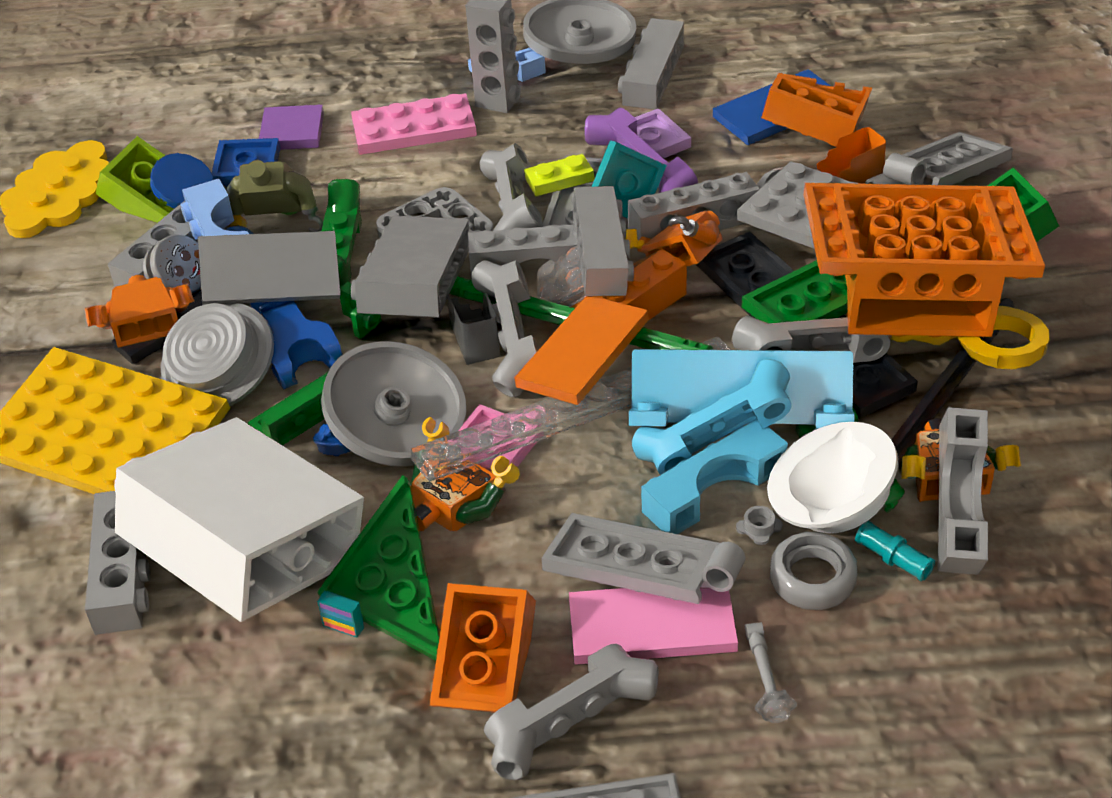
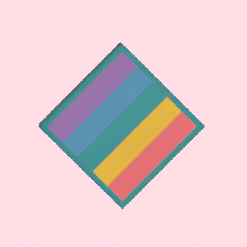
M324 591L317 601L323 626L358 638L364 629L359 602Z

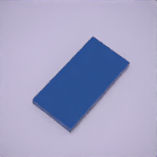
M809 69L795 74L796 76L815 78L816 84L830 86ZM772 84L713 108V118L746 145L753 144L788 129L761 118Z

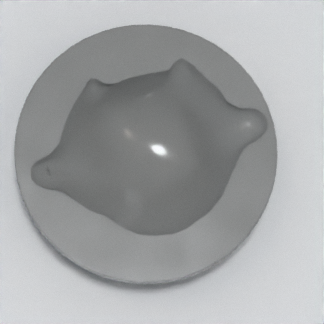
M212 303L196 307L178 319L167 334L163 346L161 378L165 381L228 400L229 406H232L248 396L266 375L274 352L272 330L259 312L244 304Z

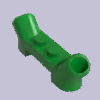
M334 179L328 184V204L321 230L335 231L340 287L346 282L350 283L352 275L350 262L356 233H360L362 226L360 184L352 179Z

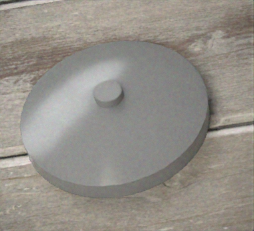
M548 0L536 5L526 14L523 21V36L525 42L532 50L546 58L565 63L592 64L612 60L631 49L636 39V21L629 11L608 0Z
M390 341L372 342L347 351L331 366L322 390V411L333 435L353 453L383 465H415L421 445L426 444L428 437L422 431L423 422L428 417H432L436 421L433 433L438 431L442 421L449 428L450 433L447 440L437 445V448L440 449L443 445L446 446L452 441L462 427L466 416L465 394L452 370L433 354L405 343Z

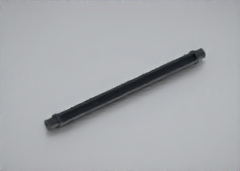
M1002 298L999 306L1014 308V303L1008 298ZM993 330L992 337L980 338L990 344L1000 330ZM963 346L891 439L898 454V466L907 448L913 446L916 442L917 433L925 431L926 423L936 417L953 394V391L960 385L977 362V360L970 357Z

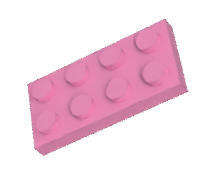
M466 93L450 94L446 97L434 99L424 98L402 104L393 103L389 106L377 108H362L351 112L359 155L477 136L475 121Z

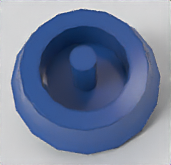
M323 424L320 427V431L313 437L314 443L322 454L340 456L351 451L333 435L327 424Z

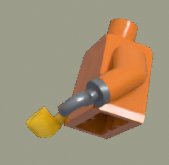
M703 211L687 217L677 216L671 218L668 222L669 226L652 239L642 236L638 240L637 229H626L625 240H629L630 249L637 248L638 252L644 253L646 256L664 249L687 263V266L698 264L722 240V235L718 227L720 224L718 216L712 211Z

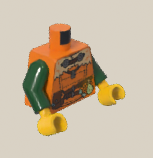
M428 417L422 425V431L428 437L426 444L421 445L410 483L419 531H424L433 522L438 523L449 531H457L467 524L489 518L506 491L504 488L505 483L511 484L518 480L520 476L518 467L513 463L509 465V460L506 457L498 456L494 459L491 465L492 472L445 445L438 449V443L447 440L450 431L448 426L442 421L438 431L433 433L436 421L432 417Z
M941 418L928 421L925 425V431L917 433L915 445L907 448L898 467L901 479L916 478L919 502L939 500V425L942 421ZM988 445L982 473L981 495L990 494L995 469L1004 471L1008 466H1021L1019 446L1003 445L994 450Z

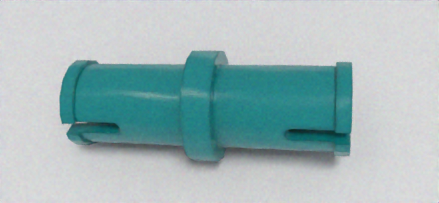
M869 520L863 523L856 533L855 541L858 544H862L882 556L883 562L887 565H897L920 581H925L934 569L935 559L909 546L907 539L900 535L894 537Z

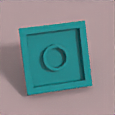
M610 140L591 187L614 186L616 200L622 201V217L628 219V200L655 194L667 165Z

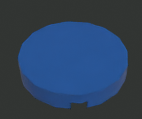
M175 153L165 155L157 160L151 171L150 186L154 195L159 200L161 198L167 202L168 206L175 209L185 201L182 189L212 181L213 176L210 169L201 160L188 154Z

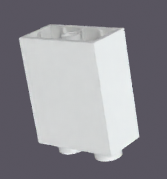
M236 417L205 431L192 433L179 442L146 456L133 458L126 464L117 467L114 484L116 492L115 533L234 618L243 622L331 574L360 534L364 497Z

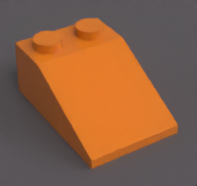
M447 583L430 706L495 713L517 698L531 643L536 600L527 590Z

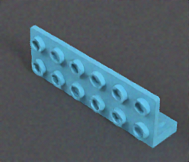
M635 349L632 351V408L629 410V426H666L667 423H679L690 414L699 412L716 403L723 396L732 394L749 385L757 364L765 359L781 362L790 373V380L785 393L789 397L792 407L785 417L773 424H812L816 428H821L841 422H854V412L852 410L853 353L851 351Z

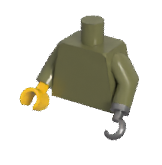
M254 160L249 164H243L240 166V174L235 176L227 187L226 192L229 196L234 222L229 224L227 228L238 225L247 227L246 219L241 216L243 213L245 216L302 211L303 214L308 215L309 220H314L319 224V229L309 227V232H319L322 230L323 220L315 214L318 211L310 181L305 176L294 172L285 162L263 163L260 160Z

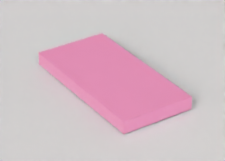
M700 587L702 600L699 604L637 592L626 588L569 592L575 665L588 664V656L610 644H619L630 657L640 659L738 652V640L729 590L718 592L711 588Z

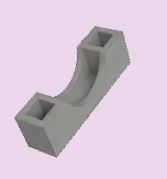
M574 224L513 228L497 231L484 230L468 233L471 277L475 266L483 260H488L502 266L515 260L521 263L537 258L549 259L559 263L570 276L582 275Z
M948 407L939 425L938 571L978 575L988 561V522L983 517L981 503L982 473L988 448V410Z

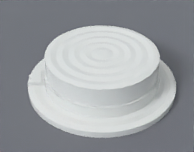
M841 422L816 429L794 442L775 463L767 486L769 501L775 512L783 520L795 526L823 533H839L856 528L871 519L885 504L898 468L896 448L884 431L866 423Z

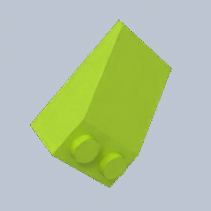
M138 136L99 174L95 194L122 212L158 223L174 210V208L167 205L166 201H163L161 198L159 200L154 195L150 186L152 168L157 160L165 155Z

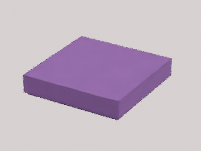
M323 105L265 107L259 139L279 138L280 150L318 148L324 116Z

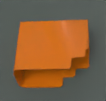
M870 127L861 128L839 138L837 147L829 150L826 159L817 163V170L830 173L833 176L850 182L865 184L867 179L883 173L886 140Z

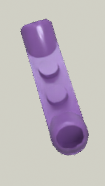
M620 107L609 115H589L586 118L585 141L588 145L608 146L611 140L667 165L658 186L659 193L678 187L682 188L698 184L695 173L683 160L676 157L668 163L637 135V119L624 108Z

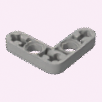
M447 187L435 189L381 215L376 222L379 238L382 236L383 228L387 227L393 216H411L416 213H423L424 215L412 217L455 218L465 215L468 217L462 219H469V233L484 230L493 231V223L489 218L455 190Z

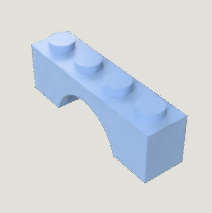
M220 179L182 189L185 202L180 204L185 221L189 222L195 240L198 239V236L249 234L248 231L224 230L226 226L234 222L229 196Z

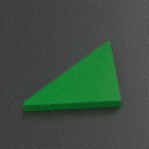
M402 475L317 591V594L320 597L324 591H328L358 601L363 622L436 661L440 637L411 484L408 478Z

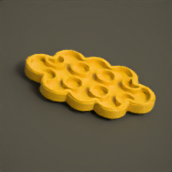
M87 140L74 144L66 152L50 151L37 157L33 162L32 169L17 175L15 187L6 190L0 196V207L4 215H6L4 224L7 232L15 238H30L41 233L47 226L63 227L74 223L82 214L81 208L92 205L99 198L95 194L99 174L109 164L106 161L107 153L105 146L101 142Z

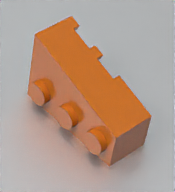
M778 73L769 90L762 119L768 120L775 125L795 130L805 136L822 140L837 147L839 138L856 131L863 117L873 89L872 87L863 86L862 91L844 88L845 83L835 82L833 87L816 84L815 78Z

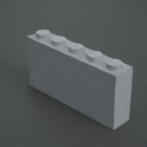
M393 216L387 227L383 228L380 239L376 240L373 251L368 253L367 261L364 266L360 267L357 279L352 281L351 298L356 300L357 313L439 317L447 300V294L450 293L469 252V219Z

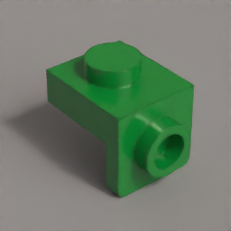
M346 282L340 287L342 313L351 318L354 336L362 339L382 321L381 314L357 313L356 300L351 298V283Z

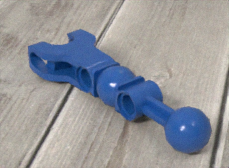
M239 225L226 229L228 231H248L249 234H254L248 228ZM294 301L251 303V308L255 309L265 318L272 330L274 352L271 369L283 390L298 384L295 372L305 362L313 360L322 361L331 368L334 362L343 355L339 341L329 324L321 321L307 320Z

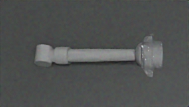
M762 622L745 624L746 639L749 640L751 651L755 654L766 690L765 694L755 705V711L765 721L771 723L783 722L789 718L791 711L797 706V703L789 696L786 690L778 691L776 689L767 655L768 647L764 637Z

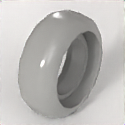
M803 532L790 536L777 546L771 556L770 580L776 593L789 604L805 610H824L839 605L851 595L857 583V560L851 549L838 538L823 532ZM803 558H820L833 565L837 573L834 578L826 583L808 584L796 578L791 571V567L795 562Z

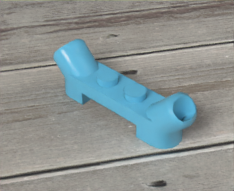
M771 359L760 361L749 385L732 394L723 396L716 403L699 412L690 414L684 420L668 429L652 426L639 427L632 439V447L636 457L643 461L653 462L658 473L662 475L674 468L679 462L691 458L692 453L755 419L759 421L762 429L772 425L785 417L792 407L791 401L785 393L790 380V373L779 361Z

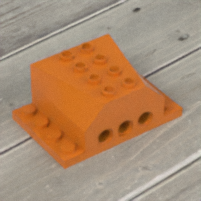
M805 183L803 195L820 274L832 276L845 274L848 300V334L893 335L897 337L906 335L992 337L1005 277H1013L1015 279L1043 277L1045 264L1016 189L1013 186Z

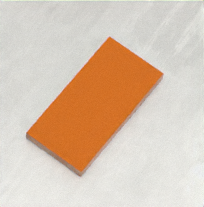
M586 296L514 377L516 387L579 405L649 320L648 310L595 296Z

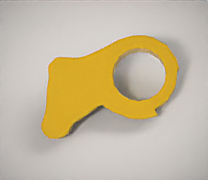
M1007 306L998 307L994 330H1009L1023 335L1030 341V343L1023 347L1000 348L984 342L980 337L973 336L930 337L906 335L897 337L888 335L889 339L896 342L916 340L933 345H941L953 338H958L970 357L982 364L997 369H1018L1031 366L1046 354L1050 340L1049 329L1040 318L1026 311Z

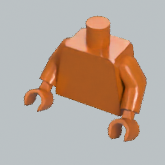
M134 275L129 278L128 284L116 286L112 289V298L105 305L86 307L85 314L88 327L95 325L103 329H112L117 346L120 348L166 337L172 326L178 321L176 312L185 311L189 303L195 301L189 284L179 285L174 288L165 287L161 278L146 279L143 275Z

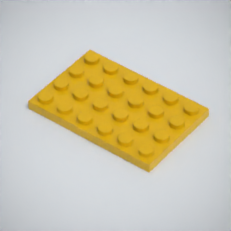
M53 347L0 411V463L91 494L115 491L114 484L117 467L126 464L133 458L146 456L179 442L192 433L202 432L219 425L230 410V406L225 398Z

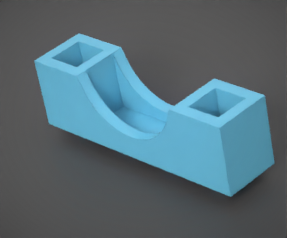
M756 419L738 428L722 440L708 445L703 451L687 460L679 462L674 468L658 477L650 479L641 486L642 513L661 531L679 534L700 521V494L706 488L726 480H740L759 486L769 480L775 463L787 450L788 443L769 427L762 429L759 421Z

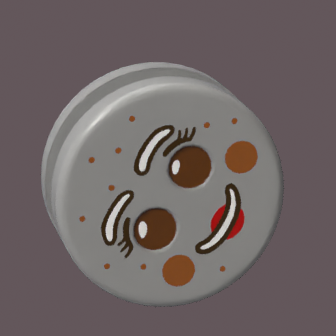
M170 235L163 238L147 251L143 261L144 276L146 279L161 278L165 287L174 288L179 285L189 284L192 293L201 288L198 243L184 235Z

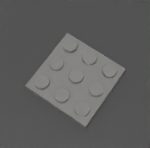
M790 161L737 209V220L815 249L803 195L805 183H858L850 182L833 176L830 173L821 172L804 166L801 163Z

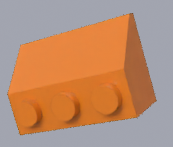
M661 249L633 264L634 278L633 281L627 282V294L625 296L595 297L648 310L650 320L687 294V263ZM583 297L570 307L576 308L585 297Z

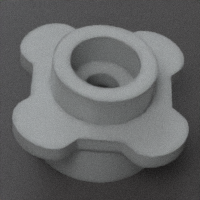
M753 506L745 512L744 520L737 522L736 530L739 534L748 535L754 540V543L765 545L769 542V537L774 532L782 530L783 524L780 519L775 518L774 512L768 507Z

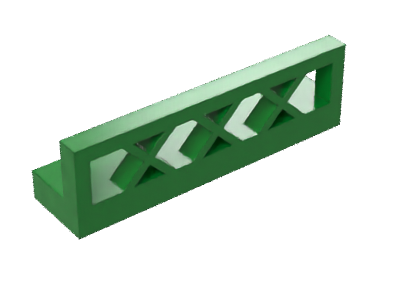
M327 373L248 421V425L282 446L325 419L322 411L321 397Z

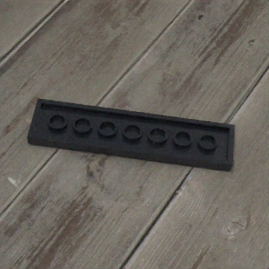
M750 231L715 246L696 264L740 307L742 306V296L794 271ZM743 309L749 316L753 317L750 313ZM842 315L838 318H846V316ZM887 353L877 360L853 363V408L858 418L861 419L916 392L918 380Z

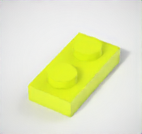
M583 154L568 156L561 160L541 163L524 169L525 180L535 197L594 181V170Z

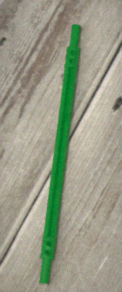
M457 276L449 294L483 304V293L474 288L472 280ZM488 295L491 304L497 303L496 298ZM530 296V299L518 303L521 315L561 325L575 309ZM645 327L628 344L642 349L713 350L711 345Z

